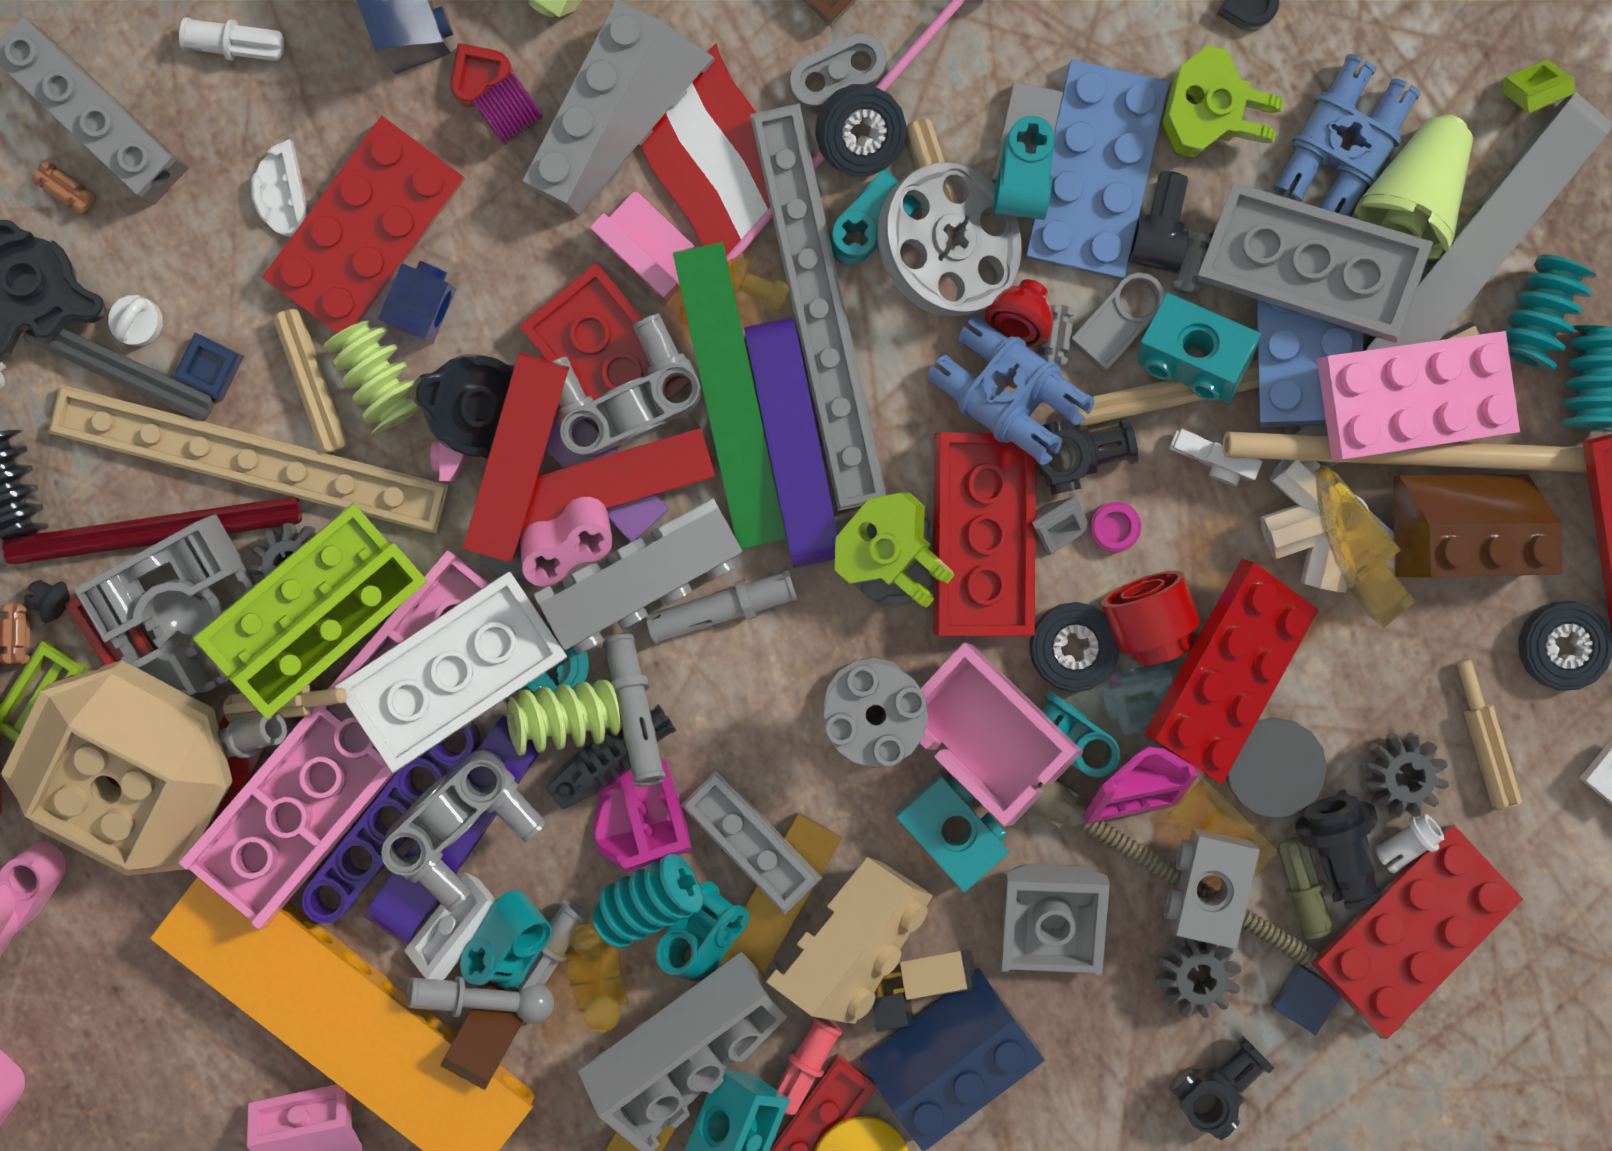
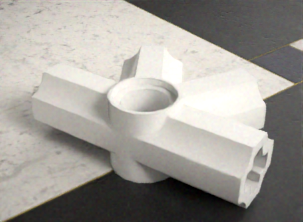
M1282 460L1274 468V472L1269 480L1296 505L1261 516V530L1265 544L1275 559L1308 549L1300 583L1320 589L1346 593L1354 558L1378 580H1384L1390 574L1395 573L1394 532L1368 509L1363 499L1351 494L1317 461ZM1345 501L1349 507V516L1346 522L1335 527L1331 521V511L1336 504Z

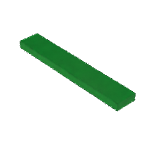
M720 241L674 251V262L735 538L741 549L786 540L785 526L724 243Z

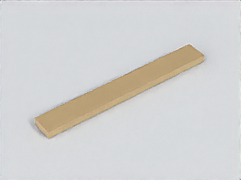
M61 384L48 429L50 434L343 510L350 504L355 503L366 516L435 534L440 532L451 485Z

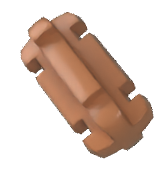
M48 161L41 163L32 176L34 185H38L40 188L43 187V191L69 208L72 207V211L79 215L87 213L95 202L96 195L93 191L85 189L83 184L63 170L56 169V165Z
M20 603L1 605L0 613H4V619H0V647L3 648V654H0V662L7 665L28 663L30 656L25 655V649L30 648L31 621H26V615L31 614V609L26 608V605Z

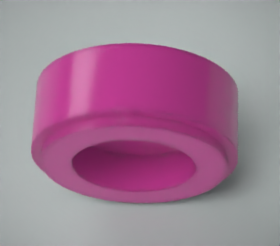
M1122 502L1103 504L1094 511L1089 522V532L1094 543L1101 549L1110 552H1120L1129 549L1136 543L1141 533V520L1138 513L1130 505Z

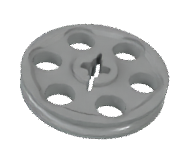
M941 162L916 170L899 181L889 192L882 205L878 219V247L884 267L894 285L916 306L940 316H966L993 304L995 298L1012 285L1021 261L1022 243L1016 216L993 213L995 184L986 176L968 166ZM945 179H951L959 185L962 192V199L959 204H955L946 198L943 191ZM906 194L916 197L922 206L920 220L909 217L905 212L903 198ZM983 211L991 213L996 218L999 226L996 236H991L983 230L980 222ZM957 227L952 239V244L955 247L941 254L947 247L948 235L946 232ZM903 243L911 244L918 251L920 263L917 269L909 268L902 261L900 249ZM981 259L987 260L994 266L996 271L994 285L987 284L980 277L978 264ZM941 276L949 277L954 281L957 287L955 301L946 300L941 295L938 287Z

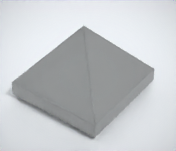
M1075 496L1045 504L1032 522L1048 555L1056 552L1090 530L1080 503Z

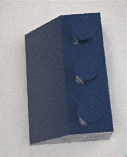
M357 0L375 51L395 74L451 54L446 38L454 35L443 6L434 8L432 0Z
M979 968L975 970L978 984L977 989L942 995L914 1016L915 1026L897 1029L860 1057L890 1109L922 1151L929 1149L1045 1061L1039 1046Z

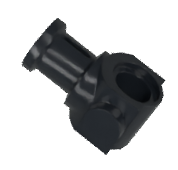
M1129 419L1120 420L1119 426L1090 432L1086 426L1068 429L1066 420L1042 425L1054 435L1056 434L1061 437L1062 445L1066 446L1071 453L1070 466L1063 472L1053 470L1048 463L1041 465L1036 461L1037 471L1046 479L1047 486H1050L1052 495L1082 489L1080 478L1097 475L1099 466L1125 460L1129 464H1135L1139 461L1137 442ZM1039 443L1040 445H1042L1043 447H1045L1046 450L1048 451V448H1047L1045 445H1043L1042 443ZM1110 443L1118 444L1117 447L1104 450L1098 449V446Z
M1243 1035L1237 1039L1239 1046L1218 1066L1210 1062L1204 1069L1192 1070L1187 1068L1176 1076L1169 1087L1177 1096L1179 1105L1191 1124L1199 1131L1211 1133L1219 1140L1228 1137L1238 1127L1240 1123V1118L1238 1117L1239 1106L1246 1101L1243 1092L1263 1072L1271 1073L1275 1069ZM1205 1094L1216 1096V1102L1212 1110L1202 1114L1194 1112V1103L1200 1096Z

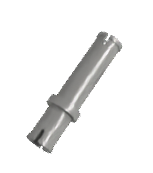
M788 569L783 573L750 583L743 579L735 582L736 587L699 599H693L657 612H649L646 622L654 644L656 645L661 641L702 630L745 616L746 620L757 617L756 612L791 601H798L796 587L790 570Z
M614 635L604 640L603 648L606 651L612 678L610 683L615 690L619 705L624 740L634 778L633 784L635 787L656 785L666 779V774L663 771L655 728L646 696V691L650 687L648 677L641 673L634 635Z

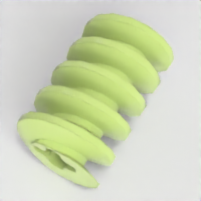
M363 321L340 331L327 340L323 346L329 353L340 352L333 361V365L337 370H350L342 381L345 387H360L353 395L352 401L357 406L370 405L362 414L363 421L367 424L381 422L372 431L371 435H375L411 418L420 407L414 403L413 399H408L407 394L412 390L415 380L399 382L397 378L407 367L406 363L390 364L387 360L398 349L396 344L380 346L378 343L388 332L387 327L370 328V321Z
M604 679L597 680L593 686L587 682H578L573 689L569 685H558L554 692L548 687H539L534 695L530 690H519L514 698L510 697L508 699V730L515 751L519 756L525 754L527 740L532 739L538 753L545 751L547 737H552L556 749L563 750L566 743V734H571L575 746L583 747L587 731H590L595 744H602L604 742L605 729H609L615 736H617L620 730L619 705L612 684Z

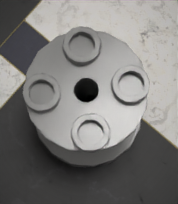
M877 657L855 660L839 669L827 685L823 701L827 736L837 751L852 762L873 768L894 766L912 754L923 739L928 721L926 697L909 672L895 662ZM879 705L883 707L884 712L882 716L875 715L872 720L865 716L870 706Z

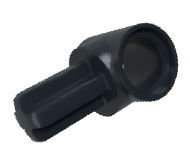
M1162 171L1159 174L1150 215H1143L1141 218H1138L1128 263L1179 273L1189 239V229H1186V224L1180 222L1188 185L1187 176L1174 171Z

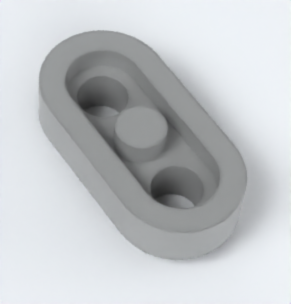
M857 33L800 59L791 71V92L796 101L802 106L810 109H821L823 103L836 90L851 84L873 85L879 81L886 66L885 49L882 43L872 35ZM863 55L869 59L870 66L863 71L856 70L851 64L852 59L855 56ZM818 76L823 79L825 86L821 91L812 92L806 87V81L810 77Z

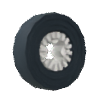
M851 84L836 90L823 103L816 118L815 137L820 153L832 167L850 176H871L885 170L897 159L905 143L906 121L902 108L890 93L871 84ZM862 117H864V124L870 127V132L868 136L861 135L856 143V136L850 132V129L853 127L851 125L860 124Z
M1575 601L1552 602L1535 610L1525 621L1518 639L1519 657L1526 671L1541 685L1560 691L1580 690L1596 682L1608 669L1612 658V633L1606 620L1593 608ZM1571 634L1570 644L1576 648L1574 654H1563L1558 657L1557 654L1560 648L1555 644V638L1567 637Z
M1080 602L1059 604L1045 612L1035 624V636H1031L1029 643L1031 661L1040 677L1055 688L1070 692L1091 690L1106 681L1115 669L1120 654L1106 615L1097 607ZM1070 633H1074L1077 639L1086 638L1088 647L1081 650L1082 658L1077 661L1070 654H1062L1061 647L1068 643L1067 635Z

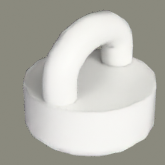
M127 295L118 299L112 305L108 315V325L117 340L132 346H145L152 343L160 335L163 327V316L159 307L153 301L139 295Z

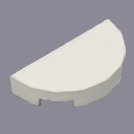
M288 139L272 146L267 151L268 154L260 162L256 173H253L251 178V199L259 217L275 232L291 238L309 212L294 143Z

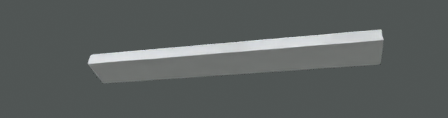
M799 103L750 114L836 504L838 511L862 506L869 498L885 496L886 492Z

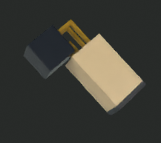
M962 950L900 962L901 972L884 976L877 987L878 997L875 998L872 1006L876 1030L888 1031L915 1026L911 1000L977 989L978 984L972 951ZM902 977L904 988L894 989V995L886 996L884 980Z

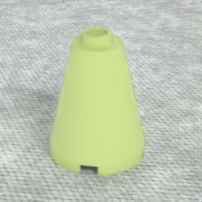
M1448 114L1427 119L1358 201L1352 217L1432 241L1433 245L1427 261L1439 259L1443 251L1447 254L1454 240L1473 143V135L1467 128L1466 123L1462 119Z

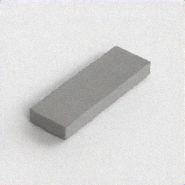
M716 770L681 805L784 915L788 914L823 879L719 770Z

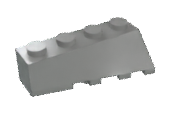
M616 0L522 181L537 195L580 216L622 168V162L638 144L641 146L653 133L652 128L671 106L674 108L687 93L686 89L701 72L703 74L715 61V58L661 20L620 0Z
M711 499L652 531V534L644 539L639 538L608 555L606 560L600 563L589 564L574 572L568 578L561 581L562 584L553 589L548 586L533 594L534 600L563 651L573 647L577 655L603 642L604 639L600 631L618 622L621 629L624 630L649 616L644 608L647 605L662 598L666 606L693 592L689 582L705 573L709 580L713 581L735 569L737 566L733 558L740 555L743 551L715 500Z
M740 952L729 961L721 964L713 973L694 987L681 993L676 1000L650 1019L640 1023L635 1030L609 1049L599 1053L594 1060L581 1068L578 1074L598 1117L640 1151H655L660 1146L656 1137L669 1124L674 1128H678L690 1116L687 1106L702 1091L712 1094L724 1082V1069L732 1061L743 1062L788 1017L771 986L766 983L765 975Z

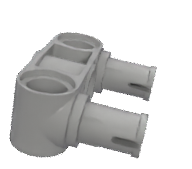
M659 313L644 318L633 325L651 366L647 370L649 375L620 385L594 401L592 396H585L567 357L552 361L570 367L556 413L557 420L555 421L560 430L562 441L569 450L582 456L598 455L615 446L629 443L661 428L667 422L692 411L701 401L703 390L690 359H686L684 353H678ZM683 376L692 383V394L689 399L682 403H672L665 396V386L673 377ZM583 419H593L599 428L597 440L590 446L582 447L577 445L573 437L574 427Z
M477 750L467 755L446 776L433 783L412 804L409 810L390 827L382 847V860L387 869L393 873L402 875L406 880L410 879L413 883L419 881L449 912H452L469 896L471 889L441 860L443 856L441 851L460 838L485 810L489 814L494 811L525 843L544 827L546 820L516 790L518 784L514 781L515 777L505 768L501 757L493 751ZM475 767H488L495 773L497 779L489 787H476L470 782L468 773ZM401 837H410L418 842L421 850L414 856H401L394 849L393 842Z

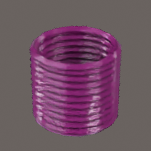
M509 72V75L502 78V81L498 80V83H495L490 89L487 88V91H483V94H480L479 97L476 96V99H472V103L502 145H506L512 138L515 139V136H519V133H522L523 130L526 131V128H530V125H533L534 122L537 123V120L543 119V114L512 72Z

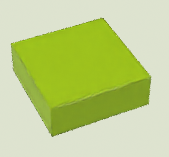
M1547 59L1502 79L1504 95L1528 113L1576 93L1574 78Z

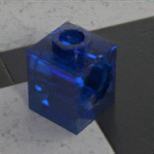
M419 260L415 269L402 263L378 319L433 344L457 289L444 281L447 272Z

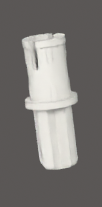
M187 17L181 21L179 43L183 51L193 50L224 54L225 59L230 61L235 60L236 56L277 61L280 60L284 53V36L277 30L239 26L238 22L233 19L228 20L226 24L193 20Z

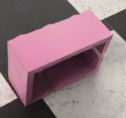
M964 642L921 687V691L926 697L928 721L920 744L928 750H938L944 744L949 750L941 749L934 757L1003 826L1013 825L1044 793L1038 786L1040 782L1044 785H1052L1083 753L1057 725L973 645Z

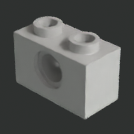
M1195 828L1191 829L1189 841L1181 840L1176 857V869L1182 870L1178 889H1170L1164 911V917L1170 920L1169 926L1176 936L1237 949L1260 849L1253 842ZM1210 875L1220 877L1221 886L1214 896L1202 898L1197 895V886L1204 877Z

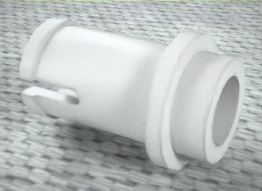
M1425 814L1421 818L1411 817L1409 819V826L1375 847L1377 856L1383 865H1386L1389 861L1391 862L1387 866L1390 872L1397 873L1400 871V868L1427 850L1435 852L1439 849L1438 843L1444 840V835L1440 827L1429 815Z

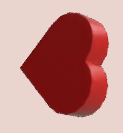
M458 43L450 79V89L453 96L462 105L475 107L472 99H476V96L479 97L480 94H483V91H487V88L490 89L491 86L498 83V80L502 81V78L509 75V72L513 73V67L509 59L497 50Z

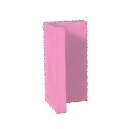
M632 192L610 217L603 213L592 224L590 228L593 233L666 303L680 290L673 252L695 246L638 192Z
M338 1084L248 1103L247 1148L249 1151H362V1143L352 1128V1095Z

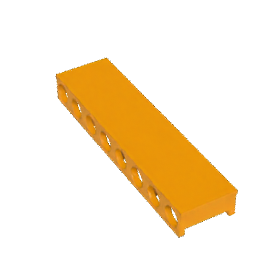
M197 877L150 937L152 941L423 1151H499L533 1108L532 1102L536 1093L500 1065L486 1090L441 1067L440 1065L458 1032L430 1010L408 1008L406 1005L407 992L317 922L310 919L290 901L284 905L266 928L257 929L251 924L252 921L202 879Z

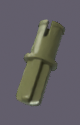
M1298 837L1279 843L1278 850L1289 884V888L1285 892L1288 897L1293 898L1303 930V938L1317 939L1332 934L1335 930L1333 924H1331L1322 891L1326 884L1324 880H1319L1310 847L1302 845Z

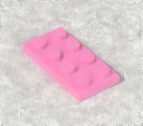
M1506 331L1317 358L1332 461L1520 432Z

